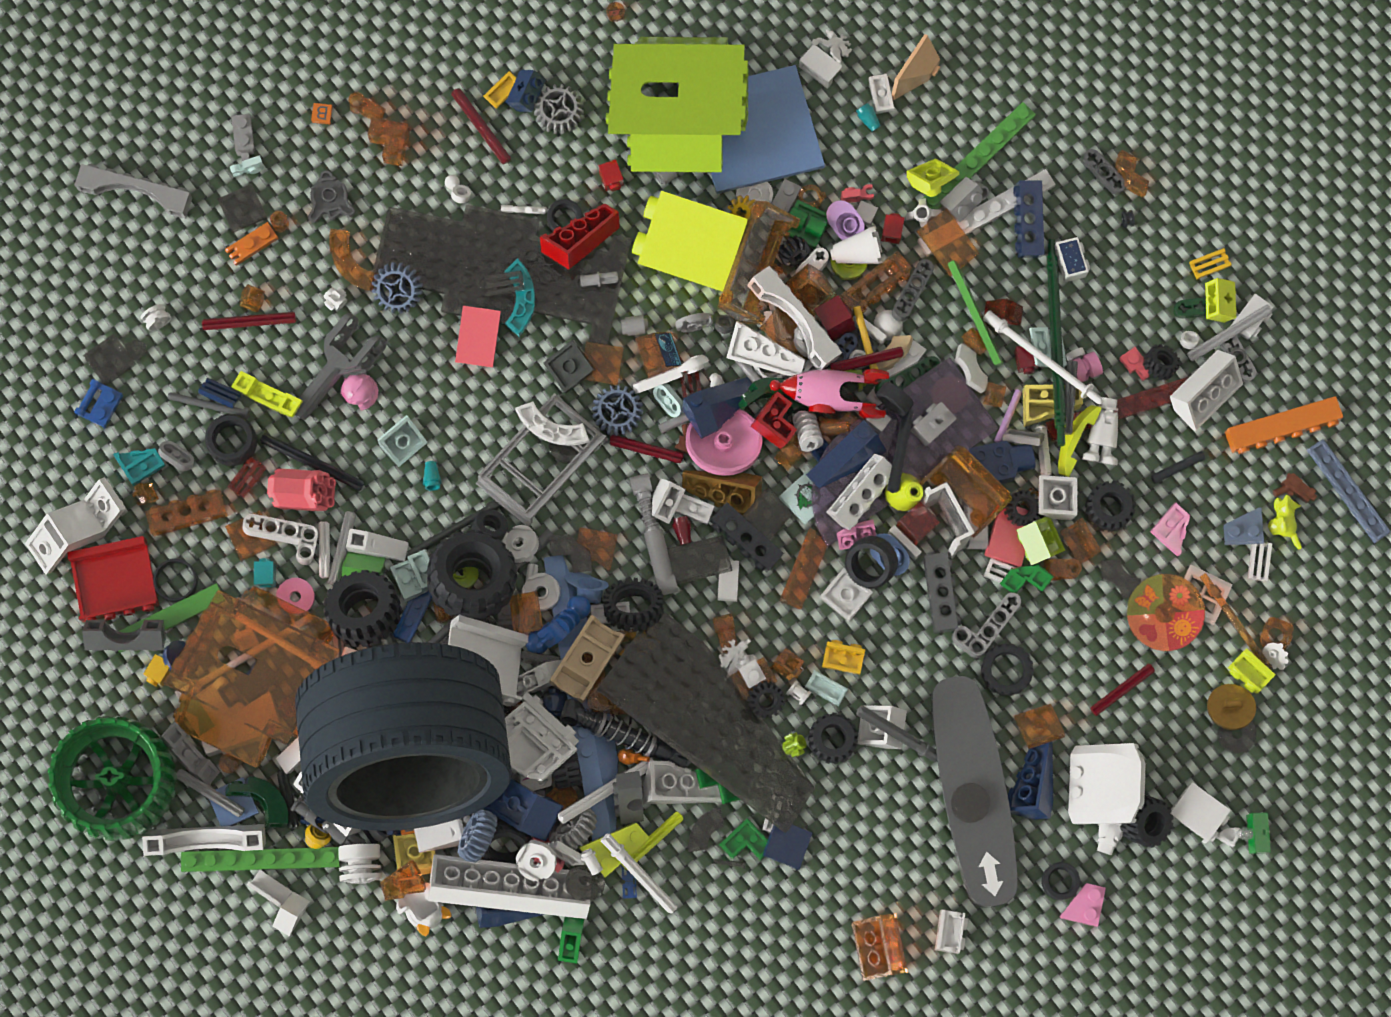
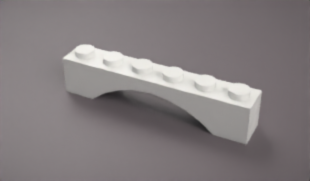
M768 266L751 279L748 287L759 300L779 307L795 321L805 339L808 359L818 370L825 369L837 360L842 353L838 345L829 338L827 332L819 326L813 315L808 313L803 307L802 302L793 295L790 288L783 283L776 271Z
M265 824L148 830L142 836L144 856L165 855L173 852L204 848H227L242 851L263 850L266 844Z

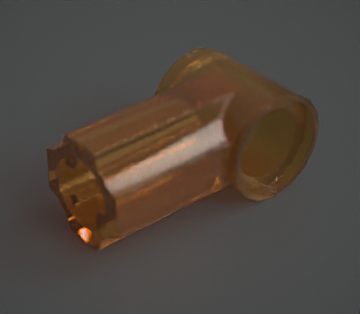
M354 92L349 96V107L353 113L361 114L377 124L382 120L386 111L384 107L370 101L359 92ZM359 100L362 104L354 106L353 102Z
M732 614L713 617V625L719 637L721 650L724 648V645L731 647L728 641H732V639L735 640V646H737ZM722 650L723 654H727V653H728L727 650H725V651Z

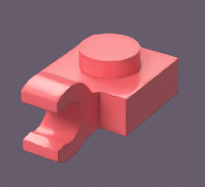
M867 184L862 190L855 189L854 187L846 188L841 192V200L849 203L860 202L863 199L872 200L874 194H867L866 191L871 190L873 186Z
M1136 347L1119 358L1130 374L1136 371L1142 381L1149 377V370H1145V366H1143L1144 357Z

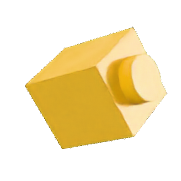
M155 654L143 675L147 677L146 681L156 687L157 684L164 686L171 672L169 671L170 668L167 665L165 666L163 658Z

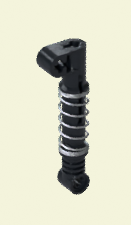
M574 699L565 700L560 716V721L565 725L577 726L579 724V727L588 728L591 734L596 737L603 735L606 737V741H615L617 746L623 744L626 749H634L635 753L642 752L643 756L654 757L661 761H669L682 768H686L692 762L697 746V741L692 737L681 736L671 744L661 740L654 733L651 734L649 732L647 734L642 732L641 728L639 730L633 728L632 724L628 726L623 724L622 720L620 722L613 720V716L608 721L606 713L589 711V709L584 708L581 702Z

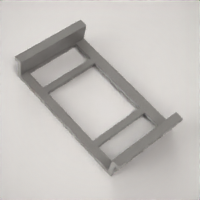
M555 393L539 409L540 413L545 416L556 405L577 424L583 423L585 430L593 436L590 442L584 448L581 445H571L579 453L544 491H541L505 460L511 451L530 432L524 425L482 470L476 482V485L528 527L533 523V517L596 448L608 441L606 435L598 431ZM499 464L538 496L527 510L488 478Z

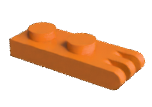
M266 222L227 247L225 251L231 253L229 257L235 259L233 261L235 265H239L279 238L269 223Z

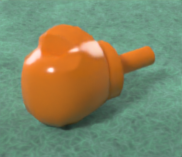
M621 749L618 752L619 761L625 765L650 761V757L642 756V753H635L633 749Z

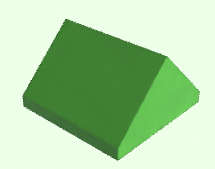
M347 552L342 566V576H349L354 571L360 573L361 570H368L369 573L375 571L383 575L386 558Z

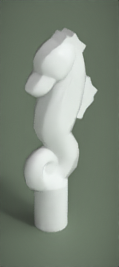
M501 205V213L546 214L549 210L544 206Z

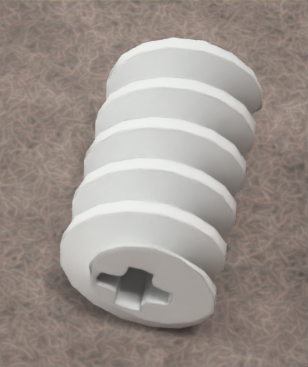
M798 411L793 416L792 421L794 427L797 428L796 434L801 450L810 452L818 449L823 445L824 441L816 415L808 411Z

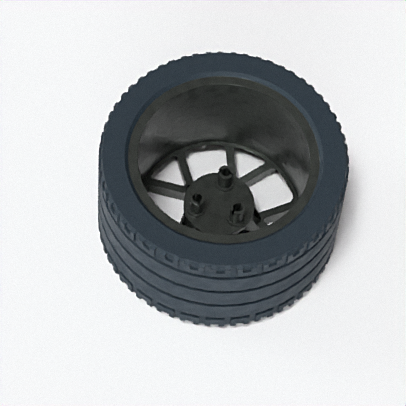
M428 642L395 643L370 647L345 654L325 663L306 677L297 689L295 709L304 801L313 813L328 822L354 829L376 831L407 830L434 826L460 819L483 809L500 797L511 782L512 770L499 673L490 661L473 651L457 646Z

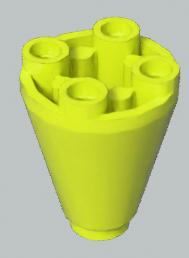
M902 473L897 493L888 491V484L885 488L886 502L899 511L912 510L918 506L924 492L919 480L907 473Z

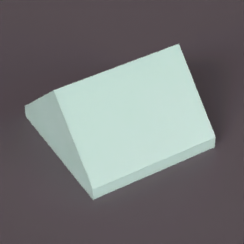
M407 415L377 440L379 446L398 467L428 443Z

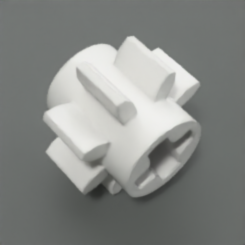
M334 287L330 288L324 295L326 299L325 305L331 311L334 308L340 310L347 303L345 298L347 296L346 292L340 287L337 290Z

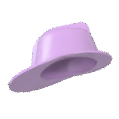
M843 200L835 201L828 207L826 213L827 220L841 240L865 230L863 219L849 202Z

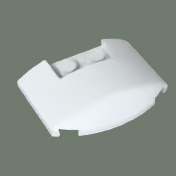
M525 701L505 718L511 768L527 778L543 781L577 751V748Z

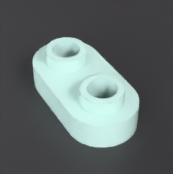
M664 383L654 387L653 395L668 415L678 417L684 413L682 410L683 401L669 384Z

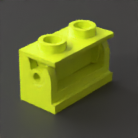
M1247 648L1228 667L1231 670L1230 674L1235 679H1240L1245 683L1244 687L1249 692L1256 694L1276 675Z

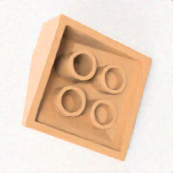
M924 34L896 76L892 90V100L929 81L931 76H936L940 70V66H938L940 58L928 35Z

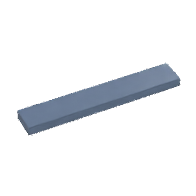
M1322 439L1310 447L1307 452L1373 543L1391 532L1325 440Z

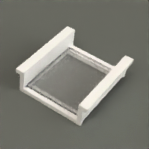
M946 482L932 490L930 486L927 487L919 504L924 510L938 503L956 536L948 550V557L953 559L958 551L966 548L965 546L970 537L975 532Z

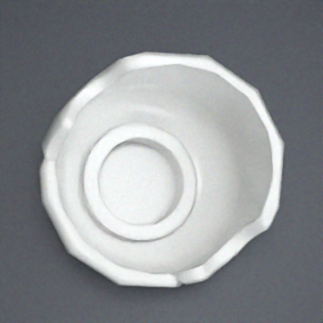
M883 310L875 317L874 326L887 336L886 340H892L893 336H900L903 323L893 318L892 310Z

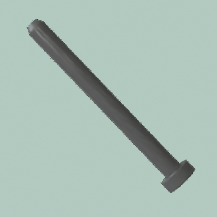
M172 392L168 393L167 396L169 400L229 414H237L247 420L251 413V408L249 407L244 409L230 408L220 403Z

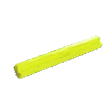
M675 812L630 856L638 862L683 821V816L679 812Z

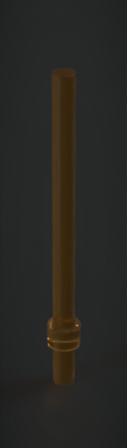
M1206 573L1202 574L1200 579L1207 587L1209 595L1213 596L1253 654L1271 670L1273 667L1220 594L1221 590L1219 587L1213 584Z

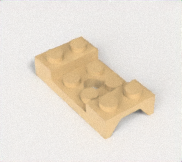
M591 614L552 675L549 683L583 703L609 660L622 643L625 635L608 628ZM585 653L591 654L593 657L592 662H583L582 655Z

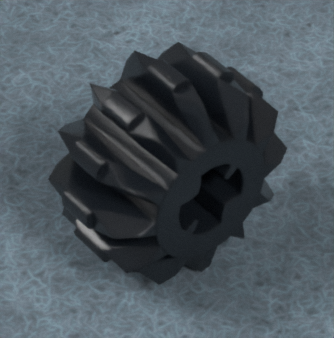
M795 235L793 238L788 237L787 241H783V245L778 247L779 251L777 253L784 265L793 268L795 265L799 266L801 262L805 261V258L809 257L811 250L804 238Z

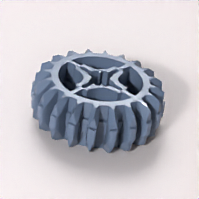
M393 262L391 267L386 264L384 269L380 268L378 270L379 274L374 275L377 281H373L372 285L377 288L372 289V293L378 294L374 297V300H381L378 304L379 306L386 305L384 310L387 311L391 307L392 313H395L396 309H398L399 313H402L404 309L408 312L410 306L413 308L416 306L415 301H420L421 298L418 295H421L423 291L418 288L422 287L423 283H417L421 277H414L415 269L412 272L408 271L410 265H407L404 269L403 263L400 262L397 268L396 263ZM390 274H400L398 280L385 278ZM406 279L409 281L411 285V291H409L410 289L405 285ZM400 282L399 291L395 293V285ZM383 284L389 290V297L384 292ZM397 296L409 298L403 302L394 301Z
M617 385V390L610 386L609 392L604 388V396L598 393L597 397L599 400L593 401V404L596 406L592 407V411L596 413L592 417L593 419H598L595 424L596 426L601 425V431L608 428V435L614 431V435L618 436V431H621L624 436L626 429L631 433V425L637 428L638 423L636 421L642 420V417L639 415L643 414V410L639 408L643 404L642 402H637L640 397L638 395L634 396V390L627 393V386L624 387V390H621L620 385ZM619 397L614 403H606L611 398ZM625 399L631 403L633 413L624 407ZM620 406L621 413L619 412V414L615 415L614 408L616 409ZM602 408L611 414L610 422L604 418ZM621 418H630L628 421L624 423L616 424L617 421Z
M481 809L470 817L459 840L458 854L460 857L468 862L476 863L484 856L494 838L497 826L496 815Z

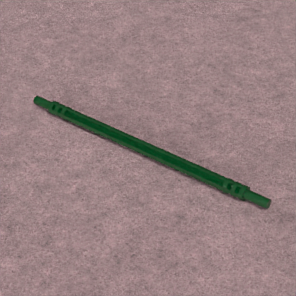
M1049 239L1047 241L1048 256L1046 260L1051 359L1063 368L1058 256L1054 247L1055 240ZM1052 370L1058 446H1065L1066 409L1064 378Z

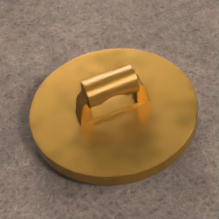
M1225 684L1212 691L1207 701V711L1210 718L1218 726L1228 730H1239L1248 726L1254 719L1256 703L1251 693L1245 688L1235 684Z

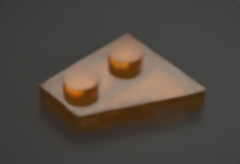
M580 527L576 547L603 566L607 571H611L618 534Z

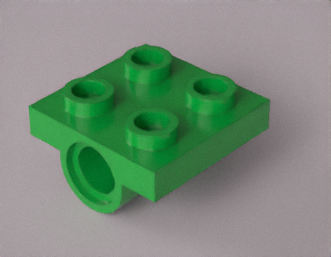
M797 200L787 218L782 235L793 238L795 235L802 237L810 248L816 249L829 223L826 212Z

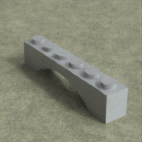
M81 164L75 182L78 191L93 195L118 189L141 192L156 200L167 214L184 219L187 217L192 201L190 192L185 188L178 187L175 189L166 183H152L153 181L147 178L137 179L128 173L118 174L113 169H99L94 164Z

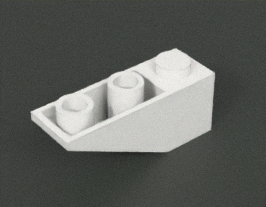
M350 529L346 548L348 552L405 561L409 543L367 531Z
M562 660L545 662L518 676L516 695L522 697L526 692L531 694L553 686L549 681Z

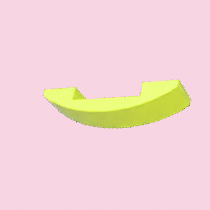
M240 371L231 386L248 398L289 417H294L303 402L301 399L272 388Z
M1090 405L1073 421L1071 435H1065V446H1061L1059 452L1058 473L1060 475L1070 477L1077 462L1071 456L1086 424H1095L1102 409L1101 407Z

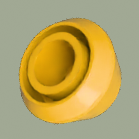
M311 824L305 830V840L311 848L320 849L331 840L329 833H323Z

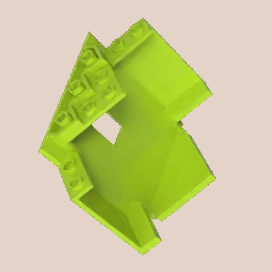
M639 37L635 44H614L612 68H609L611 90H608L610 107L609 113H606V124H608V134H630V136H627V147H631V154H628L627 164L631 166V172H722L723 135H741V131H746L748 122V61H744L745 45H729L728 37ZM650 82L679 83L678 97H648L643 95L641 89L644 84Z

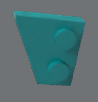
M155 448L146 449L145 451L136 450L129 453L118 452L113 454L133 486L166 466Z

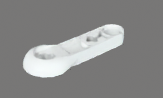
M704 355L691 357L681 366L632 384V388L635 394L662 385L683 377L684 371L690 374L703 369V364L708 362L709 359Z

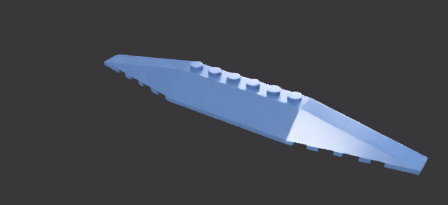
M563 555L543 558L546 574L555 578L561 588L560 599L552 608L554 617L567 608L570 598L577 596L575 586L565 580V575L569 573ZM587 617L581 619L579 624L558 643L561 660H563L588 621ZM585 653L582 655L583 662H592L593 657L591 654ZM602 671L582 704L589 711L606 713L607 720L609 721L610 711ZM567 694L568 699H574L573 697ZM578 724L573 726V730L576 732L574 736L579 740L576 748L584 795L587 796L616 778L618 773V756L615 741H606V737L603 735L596 737L591 734L588 728L584 729L579 727ZM613 794L590 807L594 811L595 819L597 820L596 828L592 830V841L605 836L607 833L616 831L617 817H615Z

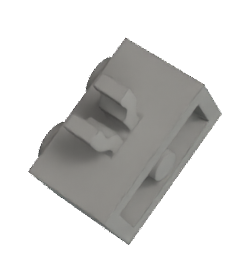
M942 402L937 405L933 403L926 409L927 414L924 417L920 415L912 422L914 426L911 428V432L924 446L930 444L957 419Z

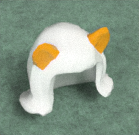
M430 882L419 883L409 888L407 892L401 895L396 905L397 912L399 914L405 912L408 920L425 937L429 934L430 929L440 924L442 919L452 917L450 910L443 905V902L428 901Z

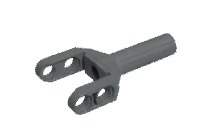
M352 313L344 314L324 339V352L327 364L299 397L303 402L296 415L303 420L309 417L343 374L359 375L366 373L386 348V340L377 335L369 338L352 360L339 351L357 329L358 318ZM353 319L352 323L347 326V322ZM341 334L340 338L335 341V337ZM380 341L379 345L374 348L375 343ZM368 356L367 360L362 363L363 358Z

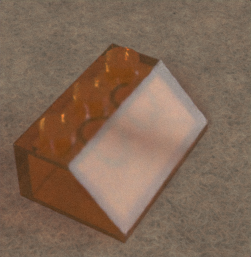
M896 913L851 922L863 981L908 972Z

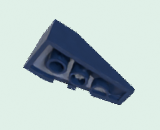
M863 420L812 468L806 476L820 489L857 472L864 467L873 454L882 456L887 450L878 434Z

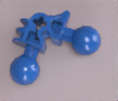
M580 595L570 598L565 610L558 613L551 622L546 623L539 631H532L528 634V643L525 645L527 650L535 655L543 654L548 648L563 640L579 624L581 619L589 615L591 611L589 600Z

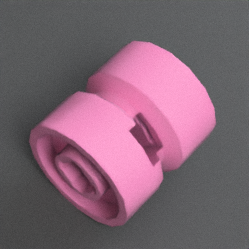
M1095 352L1083 355L1082 359H1073V361L1078 362L1077 379L1081 382L1087 381L1089 376L1094 378L1103 374L1101 362Z

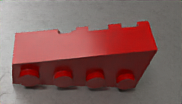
M603 204L585 213L584 217L571 220L569 225L563 228L559 226L549 235L546 233L541 235V252L565 268L571 269L620 228L619 212L607 204Z

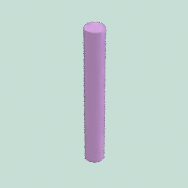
M1015 390L995 437V442L1002 441L1003 434L1010 424L1022 391Z

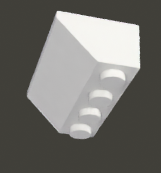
M1217 350L1170 396L1174 411L1194 431L1207 421L1243 385L1236 357Z

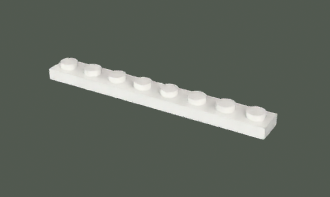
M1046 169L1027 179L1042 180L1043 193L1056 185ZM1014 187L977 206L961 222L954 219L919 238L917 242L925 255L928 257L1013 210L1016 204V197L1013 195ZM1028 196L1024 197L1025 203L1031 200Z

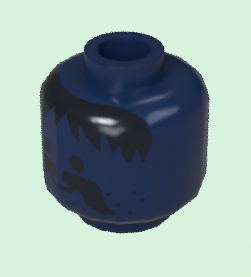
M558 688L548 689L549 693L542 696L543 707L553 716H561L565 700L568 699L567 694L560 692Z

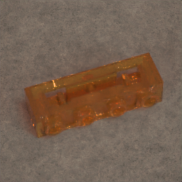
M896 251L839 297L844 305L847 304L853 317L855 316L853 308L857 306L861 307L863 314L867 311L866 307L871 303L873 305L878 303L885 292L887 294L892 292L899 281H906L910 277L912 267ZM887 270L886 274L889 277L870 291L863 300L864 295L861 292L884 275V271Z

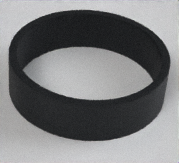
M169 559L160 564L156 569L153 582L156 591L162 598L169 602H179L194 594L198 585V577L196 571L188 562L182 559ZM173 563L187 565L191 568L194 575V583L191 590L179 598L166 597L161 594L158 588L160 572L166 566Z

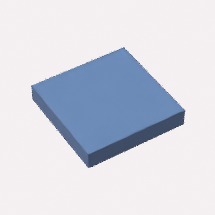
M242 777V778H240V779H238V780H235V781H242L243 784H245V779H244V777ZM227 785L216 789V791L225 796ZM226 796L245 809L241 817H237L210 800L221 826H233L259 814L256 804L251 797Z

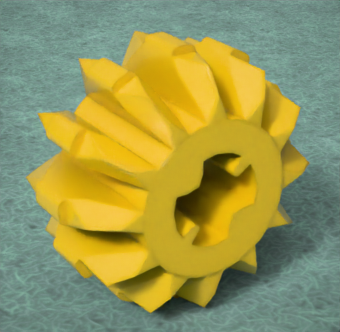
M739 195L737 199L731 200L732 205H729L728 209L732 211L730 214L749 219L750 223L753 224L756 222L755 217L759 216V213L755 211L759 209V206L753 205L756 201L755 199L749 201V195H746L744 199Z

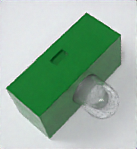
M1251 813L1246 815L1247 828H1240L1237 835L1240 839H1248L1249 854L1271 852L1268 813Z

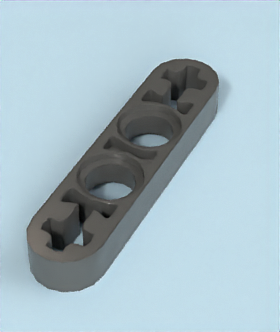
M923 259L917 264L892 310V316L895 320L905 321L908 318L934 270V265L930 260ZM923 267H927V270L925 271L924 275H921L920 273ZM912 280H919L922 286H914ZM911 294L914 297V300L908 301L905 299L904 295ZM902 305H904L906 307L901 315L898 312L901 309Z

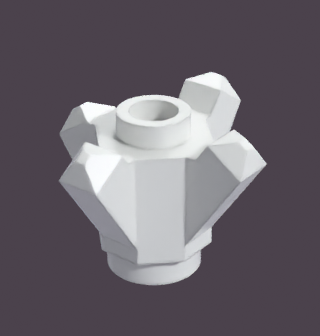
M926 198L919 199L918 206L912 212L906 213V220L916 219L920 222L922 233H929L928 223L932 218L942 217L941 210L930 209L927 206Z

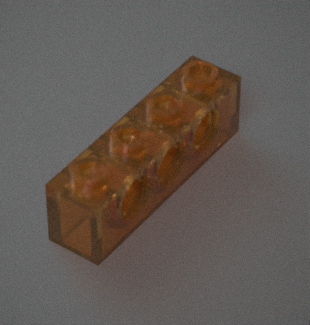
M216 489L209 490L205 495L201 496L191 495L187 497V500H173L168 503L169 505L162 507L161 505H155L150 507V510L145 511L150 532L154 537L229 516L224 496L221 491ZM210 503V507L207 510H201L202 504ZM185 508H191L189 515H182V511ZM172 513V518L169 521L163 520L165 514Z

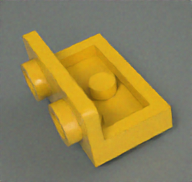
M831 640V642L826 644L822 667L860 675L865 649H862V646L858 644L847 646L843 645L842 641Z

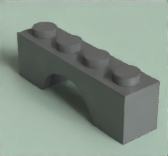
M85 620L82 630L84 649L92 651L163 650L166 641L164 620H144L138 630L130 633L118 632L112 629L106 620Z

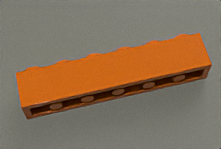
M1334 396L1230 427L1225 431V435L1232 454L1236 452L1244 454L1253 447L1261 449L1266 447L1267 443L1273 441L1277 444L1285 441V438L1290 436L1292 438L1300 437L1303 435V432L1310 431V433L1320 431L1321 427L1328 426V428L1337 426L1343 418V414L1338 400Z

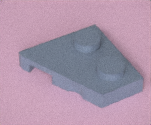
M1257 508L1224 524V544H1264L1262 508Z

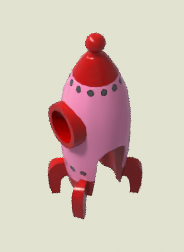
M867 369L861 375L838 370H810L789 377L782 383L778 380H772L770 388L773 391L781 389L787 396L808 406L809 412L835 414L836 411H859L860 416L865 419L885 418L886 411L875 409L876 404L845 401L841 398L839 390L844 382L878 384L877 379H889V372L880 369Z

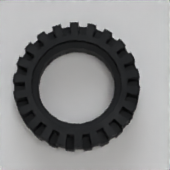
M635 577L632 582H630L629 578H625V583L619 580L617 581L618 586L613 583L611 588L606 589V593L603 595L604 616L607 622H611L613 627L617 625L619 630L623 626L625 631H629L630 627L633 628V632L638 631L637 627L646 630V625L651 628L653 622L657 624L659 618L661 619L663 616L664 602L662 590L659 589L657 584L653 586L652 581L646 584V579L644 578L641 579V582H638V578ZM631 596H640L651 602V605L646 610L635 613L624 612L616 607V604L621 599Z

